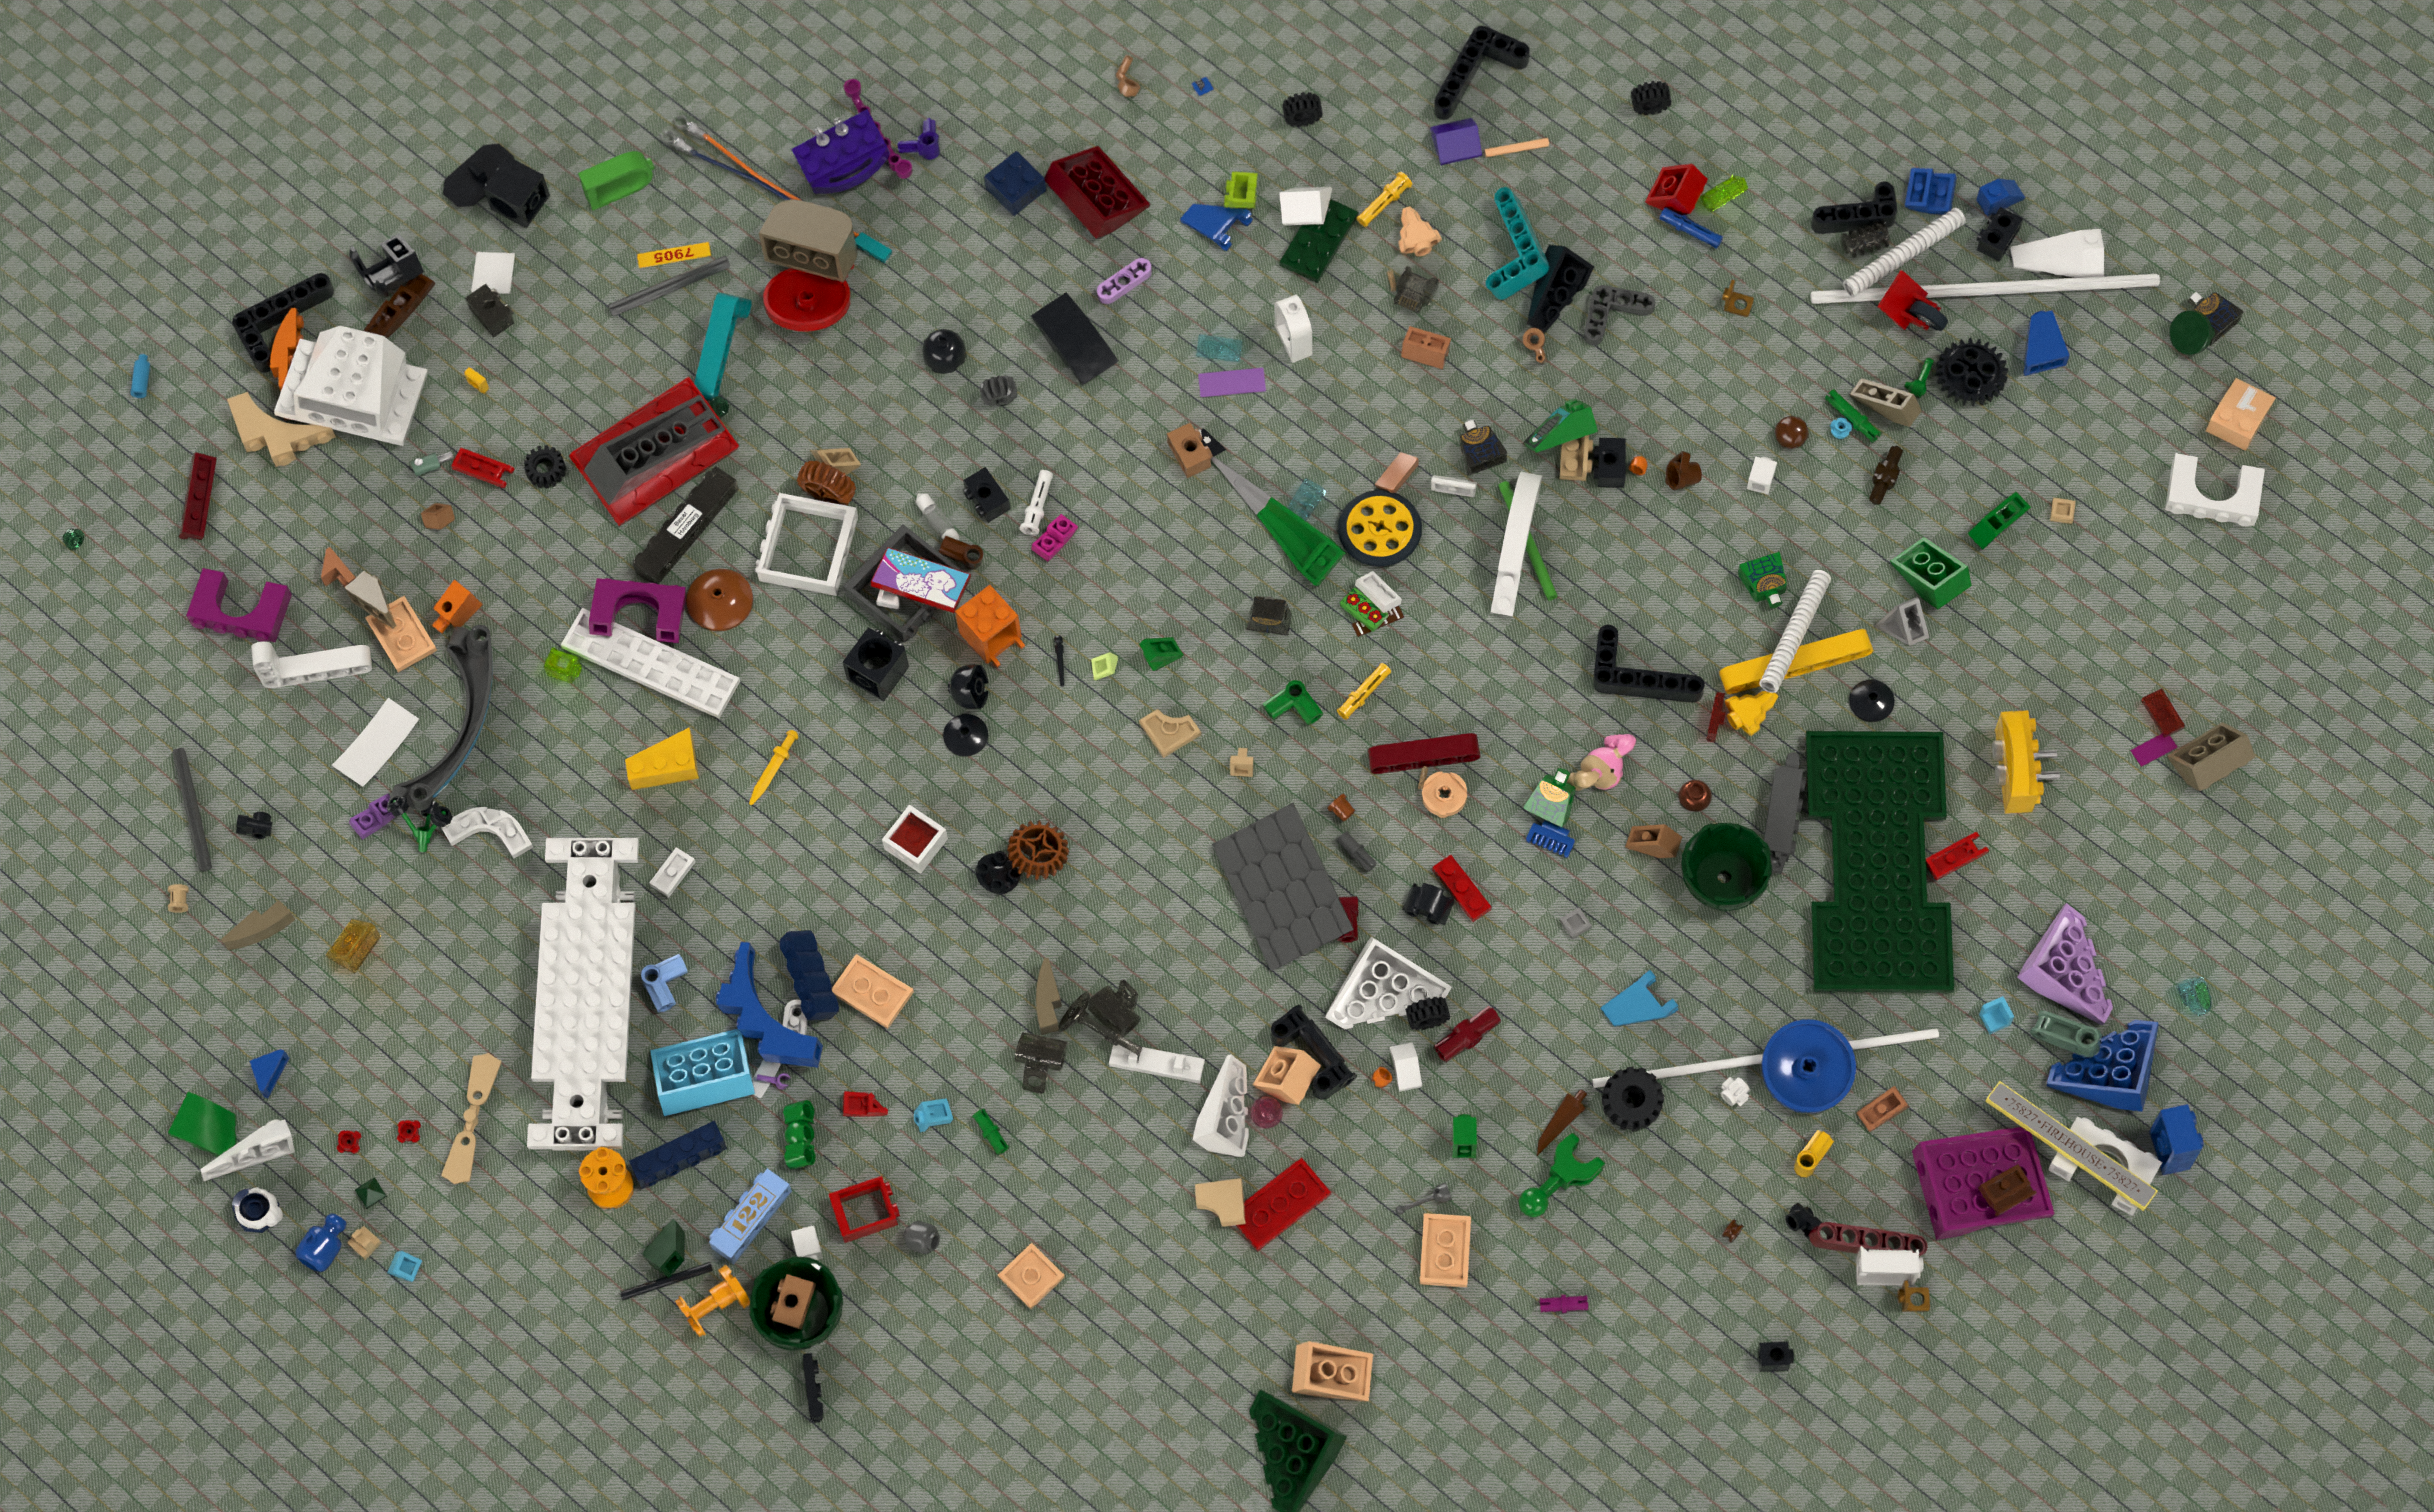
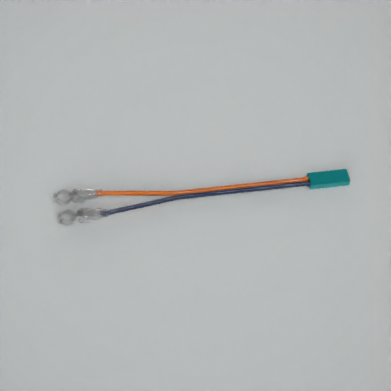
M676 115L677 119H685L687 121V118L685 116ZM672 119V122H675V126L678 129L685 128L686 132L691 136L711 142L753 176L698 153L683 138H675L672 131L664 132L665 135L671 134L674 136V142L663 140L664 144H673L677 151L699 157L749 179L784 200H800L758 175L712 139L695 122L687 121L686 126H678L675 119ZM854 232L856 247L885 263L893 253L890 248L861 232L858 234Z

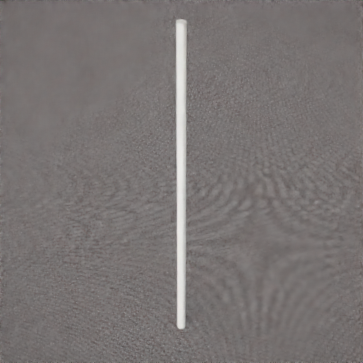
M1936 1028L1848 1042L1853 1050L1939 1038V1032ZM1763 1054L1646 1072L1649 1074L1653 1073L1656 1079L1755 1065L1761 1064ZM1610 1076L1592 1079L1593 1087H1605Z

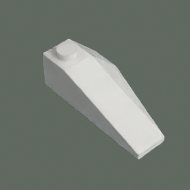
M2101 229L2079 230L2010 248L2013 268L2036 273L2042 271L2052 273L2057 277H2062V275L2073 278L2104 277V246Z
M1231 1054L1227 1055L1200 1112L1192 1140L1207 1151L1243 1157L1249 1137L1248 1128H1245V1116L1248 1115V1107H1244V1094L1247 1093L1246 1065Z
M285 1119L268 1122L265 1126H262L201 1168L203 1181L294 1153L292 1136Z

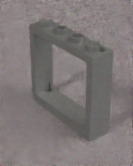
M904 524L843 586L845 595L903 642L909 637H914L919 627L932 618L937 608L924 604L901 627L859 594L872 580L887 547L900 551L908 543L929 561L962 571Z

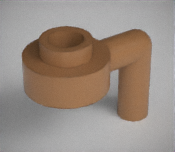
M1129 55L1125 56L1116 73V77L1120 81L1118 84L1120 93L1126 97L1136 96L1140 90V85L1125 75L1133 61V58Z
M1537 328L1528 329L1523 335V343L1528 349L1535 352L1536 360L1544 364L1547 361L1542 348L1545 344V335ZM1533 336H1537L1539 339L1536 344L1531 343Z

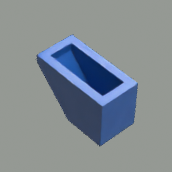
M1998 178L1981 186L1976 200L1988 217L1992 213H1997L2000 207L2005 209L2024 200L2025 196L2014 180Z

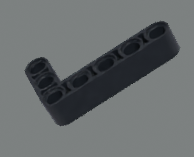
M1476 27L1435 97V116L1446 120L1453 115L1485 56L1521 70L1529 64V46L1489 27Z
M315 274L237 313L233 317L232 323L237 335L259 372L266 373L271 371V353L260 333L282 323L291 308H296L300 314L330 299L334 294V288L326 274Z
M1604 625L1599 629L1593 687L1596 691L1606 694L1691 703L1702 699L1705 683L1700 676L1615 667L1618 630L1613 625ZM1611 636L1613 640L1607 641L1603 637ZM1607 656V657H1609L1611 660H1610V661H1603V660L1601 659V657ZM1606 677L1609 681L1602 682L1598 678ZM1628 679L1631 683L1623 684L1621 680ZM1652 682L1654 686L1647 687L1643 683ZM1673 684L1677 688L1669 689L1666 685ZM1695 686L1699 690L1693 692L1689 689V687Z

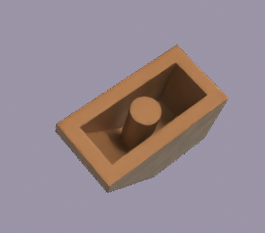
M1665 824L1632 826L1625 847L1657 858H1673L1677 855L1682 836Z

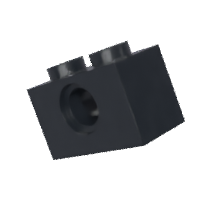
M1599 438L1598 446H1594V459H1598V466H1594V479H1598V487L1624 488L1626 478V438ZM1605 461H1613L1614 464L1608 465Z
M986 467L963 480L965 488L963 493L968 501L972 500L976 506L974 508L981 518L984 516L988 523L1011 510L1009 499ZM983 494H989V495H990V496L987 497V498H981V497H980V496L983 495Z

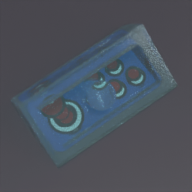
M1199 334L1196 356L1240 362L1243 340Z

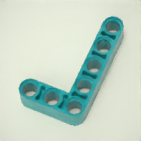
M1508 187L1498 189L1494 195V200L1520 257L1493 272L1486 279V287L1499 300L1510 297L1543 277L1549 270V263L1521 201Z
M718 293L716 295L694 382L703 397L708 401L715 402L717 400L737 318H748L752 306L751 299L726 293Z

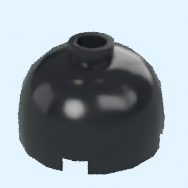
M939 329L929 334L924 340L922 347L924 362L935 373H952L956 371L960 364L964 363L966 357L965 345L956 332L948 329Z
M975 664L964 665L954 672L948 683V692L957 705L965 709L984 707L989 691L984 692L985 684L988 683V677L983 666Z

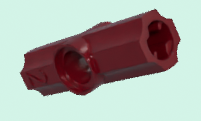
M1488 1005L1470 1020L1465 1019L1452 1030L1451 1034L1434 1045L1437 1055L1442 1061L1447 1063L1463 1050H1469L1477 1045L1483 1038V1035L1501 1023V1019L1497 1012Z

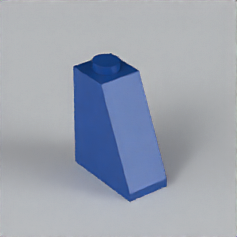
M2053 310L2047 312L2038 311L2031 315L2028 325L2024 376L2066 366L2070 355Z

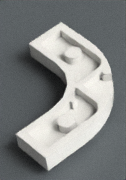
M487 807L472 808L454 816L450 824L441 827L452 846L472 834L491 832L504 842L513 859L533 848L532 843L516 819L502 810L498 811L488 809Z

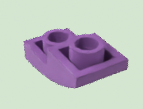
M389 794L369 803L367 810L350 818L349 824L361 839L373 834L395 817L391 812L387 811V804L390 799Z

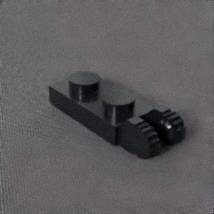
M806 1353L803 1355V1369L809 1418L812 1422L818 1423L822 1421L824 1416L823 1403L817 1399L822 1397L820 1383H815V1374H819L818 1361L813 1360L812 1353Z

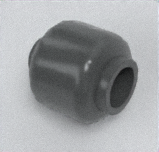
M914 1221L910 1226L906 1227L903 1235L908 1249L924 1255L936 1250L940 1242L937 1228L922 1221Z

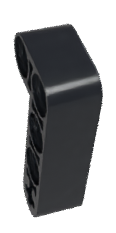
M1879 182L1874 190L1873 202L1816 208L1811 222L1812 230L1818 234L1891 227L1897 215L1894 187L1889 182ZM1861 215H1867V216H1869V217H1868V218H1864V217H1862Z

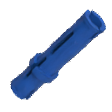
M1665 207L1660 215V220L1676 227L1677 231L1680 232L1682 230L1716 249L1722 242L1723 236L1691 221L1684 214H1677Z

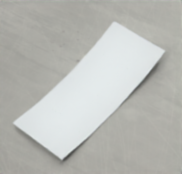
M387 698L362 733L332 766L363 787L393 755L419 718L390 698Z

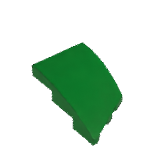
M187 1092L168 1134L171 1137L190 1143L195 1148L219 1157L236 1145V1115L210 1100Z

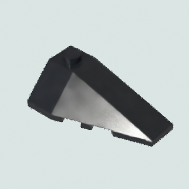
M1548 245L1545 256L1549 263V270L1543 277L1536 280L1527 325L1541 330L1544 334L1559 318L1562 309L1566 305H1570L1574 295L1578 291H1582L1586 286L1594 269L1592 264L1565 246Z

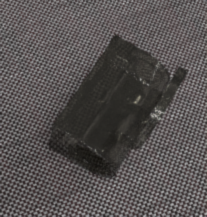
M1124 979L1120 981L1117 992L1110 986H1106L1089 1000L1088 1010L1118 1040H1121L1131 1032L1141 1020V1017L1134 1011L1138 993Z
M1022 1032L1015 1052V1062L1025 1064L1022 1083L1024 1090L1041 1094L1045 1092L1048 1070H1062L1066 1058L1067 1041ZM1036 1076L1040 1079L1041 1084L1033 1086L1029 1083L1028 1078Z

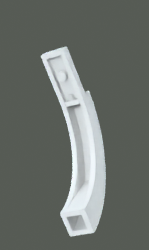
M1520 472L1499 561L1491 607L1492 613L1513 616L1527 540L1541 487V475Z

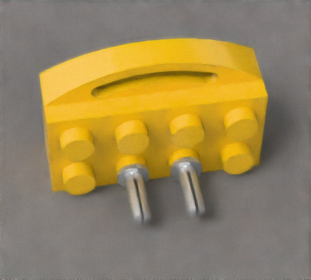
M2028 710L2001 712L1995 728L1996 741H1993L1992 754L1994 761H1999V765L1995 767V780L1997 785H2002L2005 814L2032 812L2035 804H2040V796L2044 794L2043 782H2038V780L2060 778L2059 771L2041 772L2040 760L2035 761V759L2056 758L2057 750H2039L2038 740L2033 739V732H2036L2035 718H2029Z

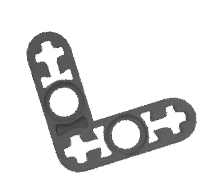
M1606 285L1597 286L1593 291L1584 330L1585 342L1589 345H1598L1602 342L1610 309L1648 316L1655 309L1654 297L1648 293ZM1601 293L1605 294L1603 305L1599 304ZM1626 296L1630 302L1623 305L1618 302V298ZM1634 299H1637L1636 306H1633ZM1644 301L1648 302L1647 308L1643 307ZM1600 311L1604 314V317L1599 320L1595 319L1592 314ZM1598 326L1597 335L1595 338L1591 337L1593 327Z

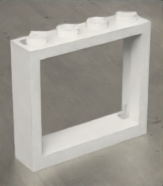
M779 493L777 501L772 504V520H768L766 525V533H768L766 540L763 539L761 543V559L756 561L755 572L758 575L759 581L837 596L858 520L857 509L855 507ZM786 509L844 520L827 581L769 570Z

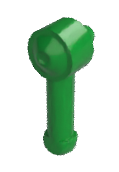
M1932 358L1925 359L1917 380L1912 382L1906 381L1904 385L1909 393L1914 394L1915 397L1921 398L1926 393V380L1934 363Z

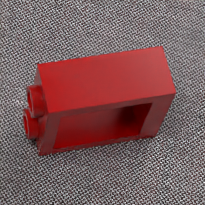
M882 1176L828 1194L844 1243L898 1225L896 1218L900 1216L897 1204H891L889 1196L893 1195L889 1182L884 1183ZM881 1190L889 1217L850 1230L841 1203Z

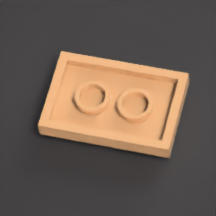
M405 596L389 604L396 624L395 628L389 627L371 614L365 617L398 673L437 651Z
M857 954L832 987V992L837 998L887 1029L914 993L911 987Z
M1424 1213L1420 1270L1421 1285L1467 1287L1471 1216Z

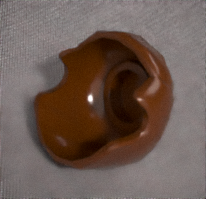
M1792 415L1784 417L1775 428L1776 440L1782 447L1788 449L1802 447L1809 438V429L1806 422L1800 417Z

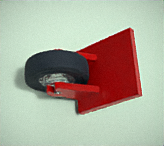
M1900 270L1877 306L1903 330H1906L1909 323L1926 331L1929 327L1942 331L1948 323V319L1940 312L1941 307L1926 299L1928 293L1902 270Z

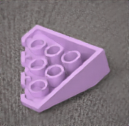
M2066 903L2026 960L2017 978L2035 992L2103 1025L2113 1009L2111 999L2106 1000L2102 988L2106 984L2101 969L2096 970L2092 959L2096 956L2092 939H2086L2083 930L2087 926L2085 917Z

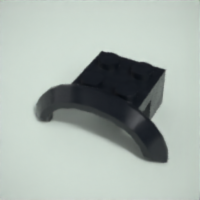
M400 234L380 244L386 258L369 268L365 267L357 250L353 246L350 247L349 257L362 279L376 295L385 298L389 296V291L397 289L403 283L417 278L418 275L424 272L416 252Z

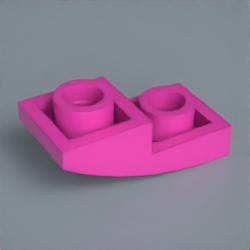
M1060 514L1047 526L1046 532L1032 544L1031 550L1047 562L1050 561L1069 541L1078 529V526Z

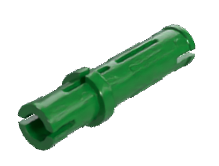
M1835 389L1829 392L1830 397L1826 395L1825 400L1850 421L1856 431L1863 433L1871 443L1878 440L1876 436L1880 437L1882 432L1868 421L1869 418L1866 415L1862 416Z

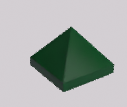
M375 1177L354 1189L366 1209L387 1197Z

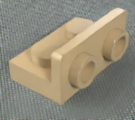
M1589 435L1562 444L1560 479L1586 481L1587 473H1591L1592 460H1588V453L1593 451V440H1589Z

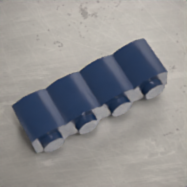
M811 930L788 931L780 939V950L787 959V970L794 979V990L801 1000V1010L808 1021L833 1018L839 1012V1005L835 994L832 992L831 981L825 971L824 961L818 951L817 941Z

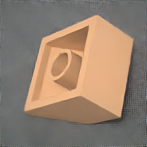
M1274 1046L1253 1086L1285 1103L1299 1105L1321 1065L1304 1050Z

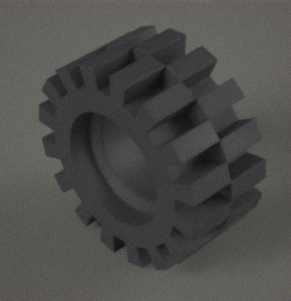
M1651 81L1649 84L1644 82V85L1639 84L1637 88L1634 87L1633 91H1631L1633 110L1640 115L1642 113L1644 115H1648V113L1654 115L1655 112L1661 113L1662 110H1667V107L1671 106L1670 90L1665 82L1658 81L1655 83V81Z
M1301 92V95L1294 94V97L1289 96L1287 97L1288 100L1285 99L1284 103H1282L1285 122L1292 127L1295 125L1297 127L1304 125L1305 127L1309 123L1312 125L1315 124L1314 121L1318 122L1319 118H1322L1323 112L1320 97L1315 93L1313 95L1311 92L1307 94Z
M544 445V449H542L541 446H537L538 451L530 450L532 455L527 454V460H524V469L527 477L534 486L537 484L539 488H542V485L545 486V489L549 488L551 483L554 487L556 486L555 481L560 483L562 481L561 476L565 477L564 470H566L563 457L554 447L549 449L548 445ZM543 461H550L553 463V468L549 472L540 473L537 471L538 464Z
M1443 997L1421 999L1418 1002L1411 1003L1412 1005H1408L1405 1009L1412 1030H1420L1421 1028L1426 1030L1429 1027L1431 1029L1434 1026H1440L1441 1023H1446L1450 1019L1447 1002Z

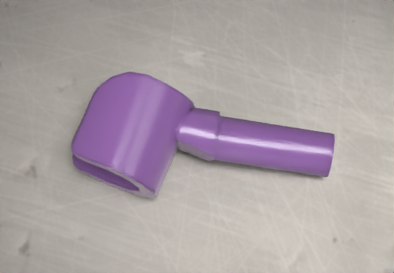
M782 1073L778 1077L757 1075V1080L776 1084V1087L780 1090L788 1087V1085L780 1082V1079H790V1076L786 1073Z

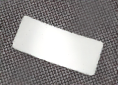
M763 1059L752 1078L755 1090L753 1095L762 1098L771 1083L757 1080V1075L775 1077L781 1063L765 1062Z

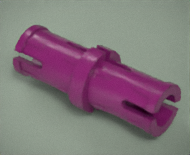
M1566 1294L1561 1295V1297H1540V1313L1554 1311L1567 1313V1311L1588 1310L1587 1295L1566 1297Z

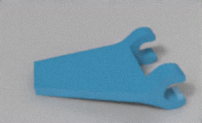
M1649 970L1638 981L1600 1009L1613 1026L1616 1027L1666 1018L1679 1010L1678 1004L1674 999H1671L1663 1007L1660 1006L1647 989V987L1656 982V976Z

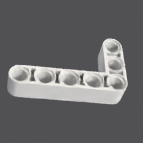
M257 642L251 646L253 668L262 685L266 688H278L364 674L372 670L370 647L366 645H356L283 658L278 657L272 644L269 642Z

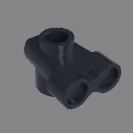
M255 812L253 818H250L249 816L238 814L236 834H252V837L256 839H264L265 836H271V815L265 812Z
M1800 1203L1794 1204L1789 1214L1785 1216L1787 1226L1792 1231L1801 1229L1809 1241L1811 1230L1823 1223L1817 1216L1814 1217L1813 1211L1809 1207H1803Z

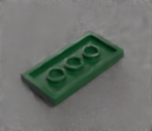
M1330 199L1324 224L1301 225L1279 261L1280 266L1318 283L1356 221L1358 211Z

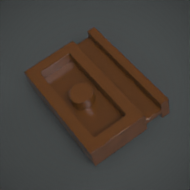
M2018 1164L1978 1187L1989 1206L1996 1212V1217L2037 1194L2036 1190H2033L2030 1186V1181Z

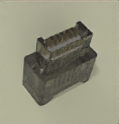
M1405 266L1396 283L1397 294L1394 298V304L1419 314L1424 304L1430 305L1439 288V280L1437 278H1424L1413 273L1411 267Z

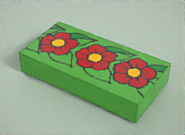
M1355 587L1340 601V606L1372 632L1388 618V613H1383L1368 597Z

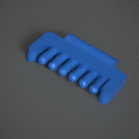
M1544 820L1542 826L1533 823L1526 838L1528 843L1532 841L1533 844L1537 843L1538 846H1541L1544 841L1543 848L1548 846V850L1551 851L1553 849L1554 853H1557L1560 847L1558 853L1562 855L1564 852V858L1569 857L1575 843L1574 839L1568 837L1570 830Z

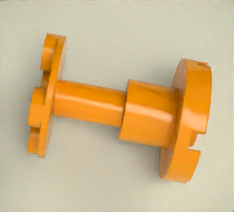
M599 1147L584 1158L579 1167L581 1182L587 1188L588 1195L594 1204L602 1209H616L626 1204L633 1195L634 1181L631 1173L626 1168L625 1160L622 1156L612 1149Z
M727 1265L718 1269L723 1281L708 1290L711 1295L691 1308L688 1307L681 1296H678V1299L675 1300L681 1312L687 1318L691 1317L687 1321L699 1337L705 1336L706 1333L698 1320L718 1306L722 1310L736 1300L743 1309L750 1305L748 1295L736 1277L732 1276V1271Z

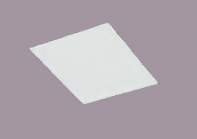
M477 252L471 292L510 294L515 253Z

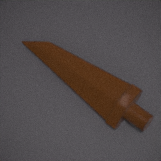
M1580 1089L1574 1097L1569 1093L1564 1097L1561 1105L1538 1140L1537 1156L1586 1109L1581 1104L1587 1096L1584 1090Z

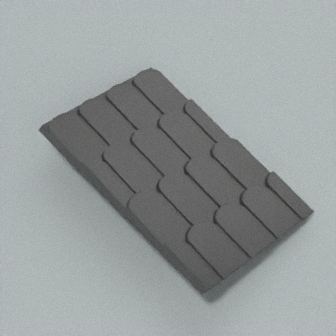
M1294 802L1212 844L1271 971L1354 929Z

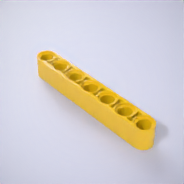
M1859 629L1799 646L1784 676V680L1864 658L1872 654L1874 650L1867 631ZM1773 654L1721 669L1719 675L1726 694H1735L1760 687V680Z

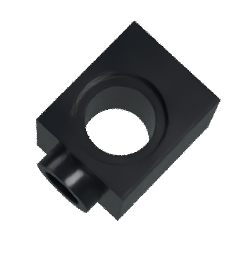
M1788 1341L1759 1343V1372L1789 1370L1790 1363H1794L1793 1349H1789ZM1778 1352L1783 1359L1781 1361H1774L1770 1354Z

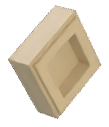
M2053 498L2050 521L2072 524L2076 501Z

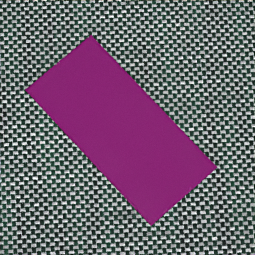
M2165 731L2130 751L2142 767L2178 747L2168 732Z

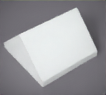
M1332 187L1291 188L1280 192L1283 225L1324 224Z

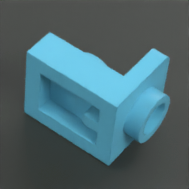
M947 1098L921 1102L914 1111V1121L918 1125L920 1132H925L929 1126L948 1124L953 1121Z

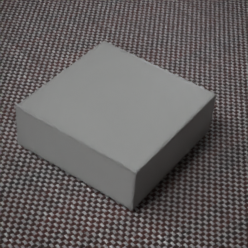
M1580 907L1560 918V923L1571 939L1592 928L1591 923Z

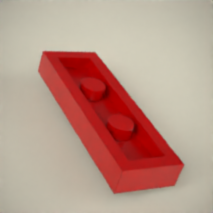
M1449 855L1432 867L1433 872L1472 922L1491 911V905L1452 855Z

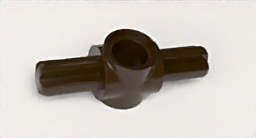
M1892 446L1886 460L1879 462L1872 478L1874 488L1869 497V501L1874 505H1880L1886 491L1895 486L1900 473L1897 465L1903 454V450L1899 446Z

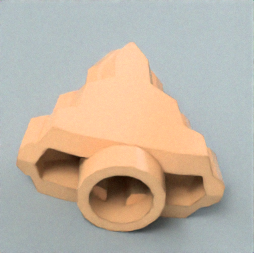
M1412 207L1403 208L1401 217L1403 228L1400 230L1401 240L1398 241L1400 252L1404 254L1415 253L1418 257L1427 255L1432 251L1431 247L1442 241L1439 232L1436 229H1432L1429 222L1422 221L1419 213Z

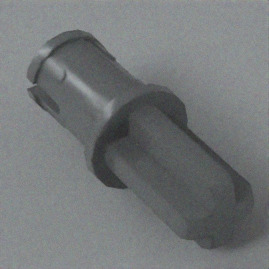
M1344 832L1338 838L1337 842L1350 854L1349 857L1355 859L1366 871H1371L1376 866V861L1364 850V845H1360L1349 832Z

